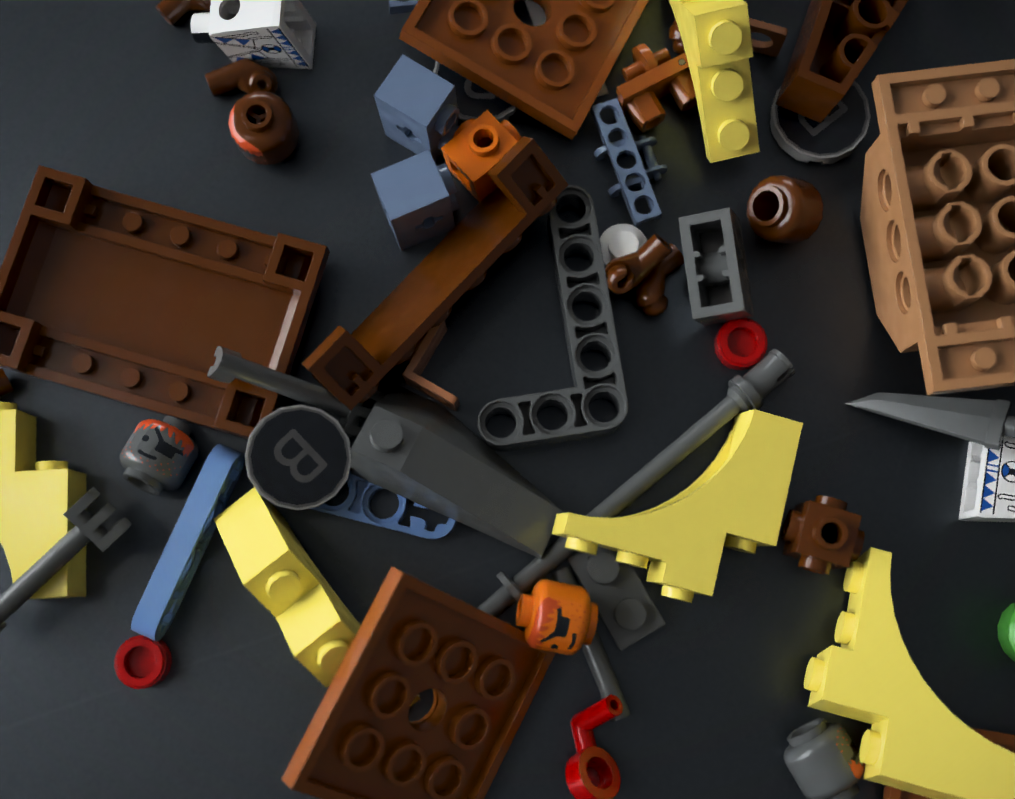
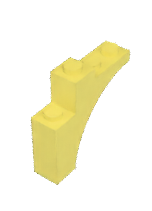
M669 0L692 77L706 158L710 163L760 152L749 58L753 57L747 3L743 0Z
M0 402V543L4 549L11 571L12 582L14 583L75 526L63 514L86 493V474L68 469L67 461L48 460L36 462L37 417L18 410V404ZM86 546L29 599L86 597Z
M756 409L738 413L734 417V422L726 441L715 459L691 485L673 498L648 510L617 518L589 517L569 512L556 514L552 535L567 538L565 548L590 555H596L598 547L616 551L615 561L622 564L647 569L648 561L650 560L646 581L662 585L661 596L692 603L694 594L713 596L723 547L755 554L757 546H777L803 423Z
M253 487L213 518L243 586L277 619L294 657L327 688L336 675L361 625L313 563L285 518L266 498L258 494L255 487ZM418 695L415 697L410 707L413 704H415L418 700H420V697Z
M870 547L856 561H850L849 568L845 572L843 589L846 592H850L847 612L842 611L840 613L834 634L835 642L840 643L841 647L829 646L817 654V658L811 657L807 665L804 689L811 691L808 707L872 724L871 730L867 729L865 731L859 750L860 762L865 763L863 776L865 780L931 799H1015V753L989 741L967 726L942 703L922 678L907 651L894 613L890 577L892 552Z

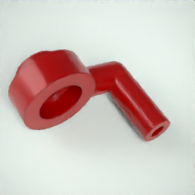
M608 695L571 718L570 726L577 753L567 761L565 778L567 786L575 799H613L620 790L621 777L619 768L607 751L597 747L593 729L622 713V702L615 695Z

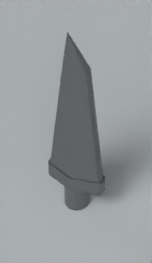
M878 392L845 403L865 411L981 444L985 448L1000 450L1004 436L1015 438V416H1010L1012 401Z

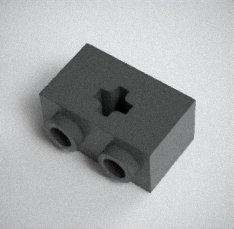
M730 207L679 217L693 320L703 325H711L734 319L754 317L740 218Z

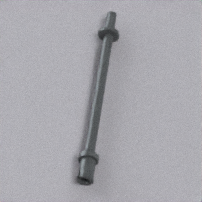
M772 349L765 358L743 376L735 375L728 381L727 396L586 516L616 518L739 412L752 409L759 410L763 407V399L786 379L795 374L792 363L779 350ZM558 538L545 549L541 559L536 557L511 579L505 572H499L496 577L503 586L477 608L498 618L515 602H519L522 593L526 594L538 581L544 579L576 551L565 548L567 538Z

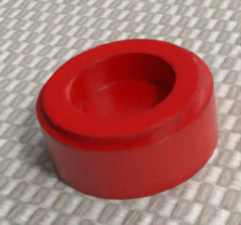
M749 318L729 320L721 327L714 341L716 356L722 364L733 370H746L755 366L765 355L768 346L767 335L762 326Z
M143 635L131 637L123 642L118 648L114 659L117 677L123 684L133 689H145L159 684L168 675L172 664V656L167 644L162 639L156 642Z

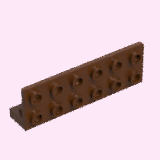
M523 136L488 172V175L498 187L479 202L351 334L339 325L302 363L312 374V377L350 411L358 403L365 402L373 396L379 387V381L395 365L403 363L412 355L416 343L430 328L440 325L447 319L453 304L466 291L477 287L487 275V269L502 254L511 251L519 244L523 236L522 233L537 217L547 214L556 205L557 196L569 184L533 138Z

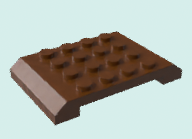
M39 165L0 268V367L248 439L259 421L279 408L283 395L236 378L231 383H223L207 377L210 366H214L216 360L214 357L217 346H223L239 352L244 359L290 375L330 251L325 245L279 232L277 237L98 187L93 185L87 178Z

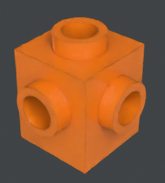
M486 110L478 118H471L462 123L455 131L453 138L441 149L449 171L478 202H481L498 187L488 175V172L522 137L508 120L504 119L502 122H499Z

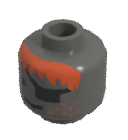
M165 416L162 421L156 419L141 421L119 455L120 464L125 469L123 473L124 479L151 495L159 496L162 491L177 490L182 485L198 457V446L189 437L192 429L184 422L172 416Z
M818 718L800 726L787 736L789 746L784 751V761L806 798L851 799L860 791L857 782L864 775L865 763L860 762L859 750L842 724L826 723L824 718Z

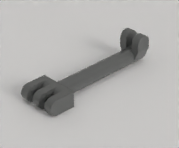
M217 346L214 353L216 358L214 366H210L207 377L223 383H231L236 378L341 416L339 423L347 436L355 439L362 427H358L359 419L366 421L371 412V409L364 407L365 402L358 403L350 411L327 389L244 359L239 352L223 346ZM377 390L368 401L376 404L386 393Z
M94 486L63 514L75 526L0 595V632L8 625L5 621L90 541L104 552L132 525L125 516L116 521L109 531L101 525L116 511V508L110 502L105 504L94 516L86 510L101 495Z

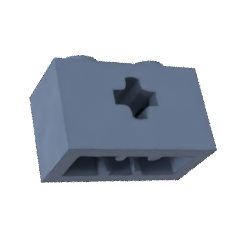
M402 54L374 94L382 126L387 137L416 155L430 150L436 163L442 154L441 147L453 138L455 131L460 126L455 85Z
M430 150L371 173L382 208L401 251L454 229L453 211L459 209L454 194L457 190L446 164L443 163L436 166Z

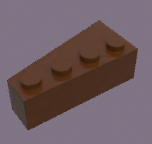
M811 0L775 104L821 123L845 96L877 49L878 44L900 15L908 0Z

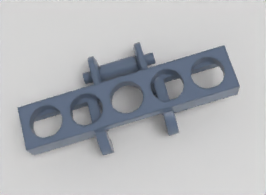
M618 98L593 105L591 107V114L603 146L594 151L596 160H602L605 158L604 155L608 153L619 183L608 189L610 197L614 198L619 195V192L622 193L635 227L641 226L643 222L652 219L654 221L661 219L662 212L649 180L653 178L655 181L662 179L661 175L667 172L668 168L665 164L658 165L652 149L657 143L656 137L646 138L644 135L634 142ZM605 109H612L616 122L614 124L604 123L600 113ZM613 131H620L623 139L611 143L609 135ZM639 152H643L648 169L644 168ZM623 153L626 156L633 155L636 164L630 169L621 168L617 163V157ZM632 175H636V176H637V177H635V178L626 180L628 177H630V176H632ZM639 198H646L651 212L648 214L638 213L634 204L635 201Z

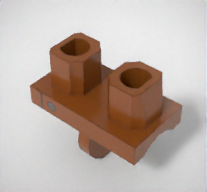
M645 43L632 48L634 63L622 69V75L626 82L617 86L616 93L624 116L628 115L640 132L643 133L659 125L665 119L666 112L658 99L670 93L681 111H687L697 106L686 53L671 59L667 48H663L655 53H652Z

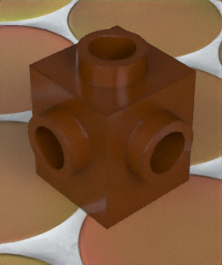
M816 495L815 501L808 500L797 504L794 510H789L783 525L781 538L786 543L782 555L799 559L797 567L826 576L830 575L831 569L849 568L850 561L858 559L864 544V531L859 530L862 515L846 511L848 503L823 495ZM824 525L833 527L829 543L825 542L821 536V529Z

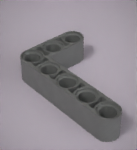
M568 185L557 196V203L548 212L547 220L574 387L500 398L488 402L482 407L478 415L477 426L482 441L494 451L506 452L604 437L613 434L620 428L628 412V400L594 203L591 195L585 189L576 185ZM573 207L582 213L583 218L575 223H567L562 221L557 213L563 208ZM573 254H581L590 260L592 266L585 271L575 272L567 267L565 259ZM590 302L598 308L600 316L592 321H583L574 315L572 308L577 303ZM598 350L606 356L608 366L601 371H591L582 364L580 357L586 351ZM597 399L609 400L616 408V417L609 422L597 421L590 414L589 404ZM548 406L560 408L565 413L566 423L560 429L548 430L539 423L537 418L539 412ZM497 414H506L515 421L516 428L510 436L496 438L487 431L489 420Z

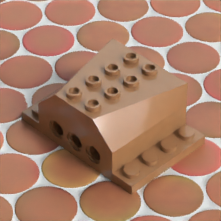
M1015 59L877 75L871 85L880 135L865 153L860 223L876 315L900 353L919 351L927 396L1014 386Z

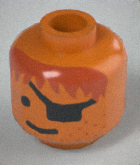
M541 579L533 587L530 595L521 594L516 610L515 624L516 626L524 627L525 640L530 647L564 655H574L581 649L583 644L590 645L593 641L598 623V604L591 602L586 588L579 585Z

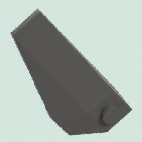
M397 385L374 405L350 449L351 474L540 559L552 535L556 514L562 512L559 507L445 407Z

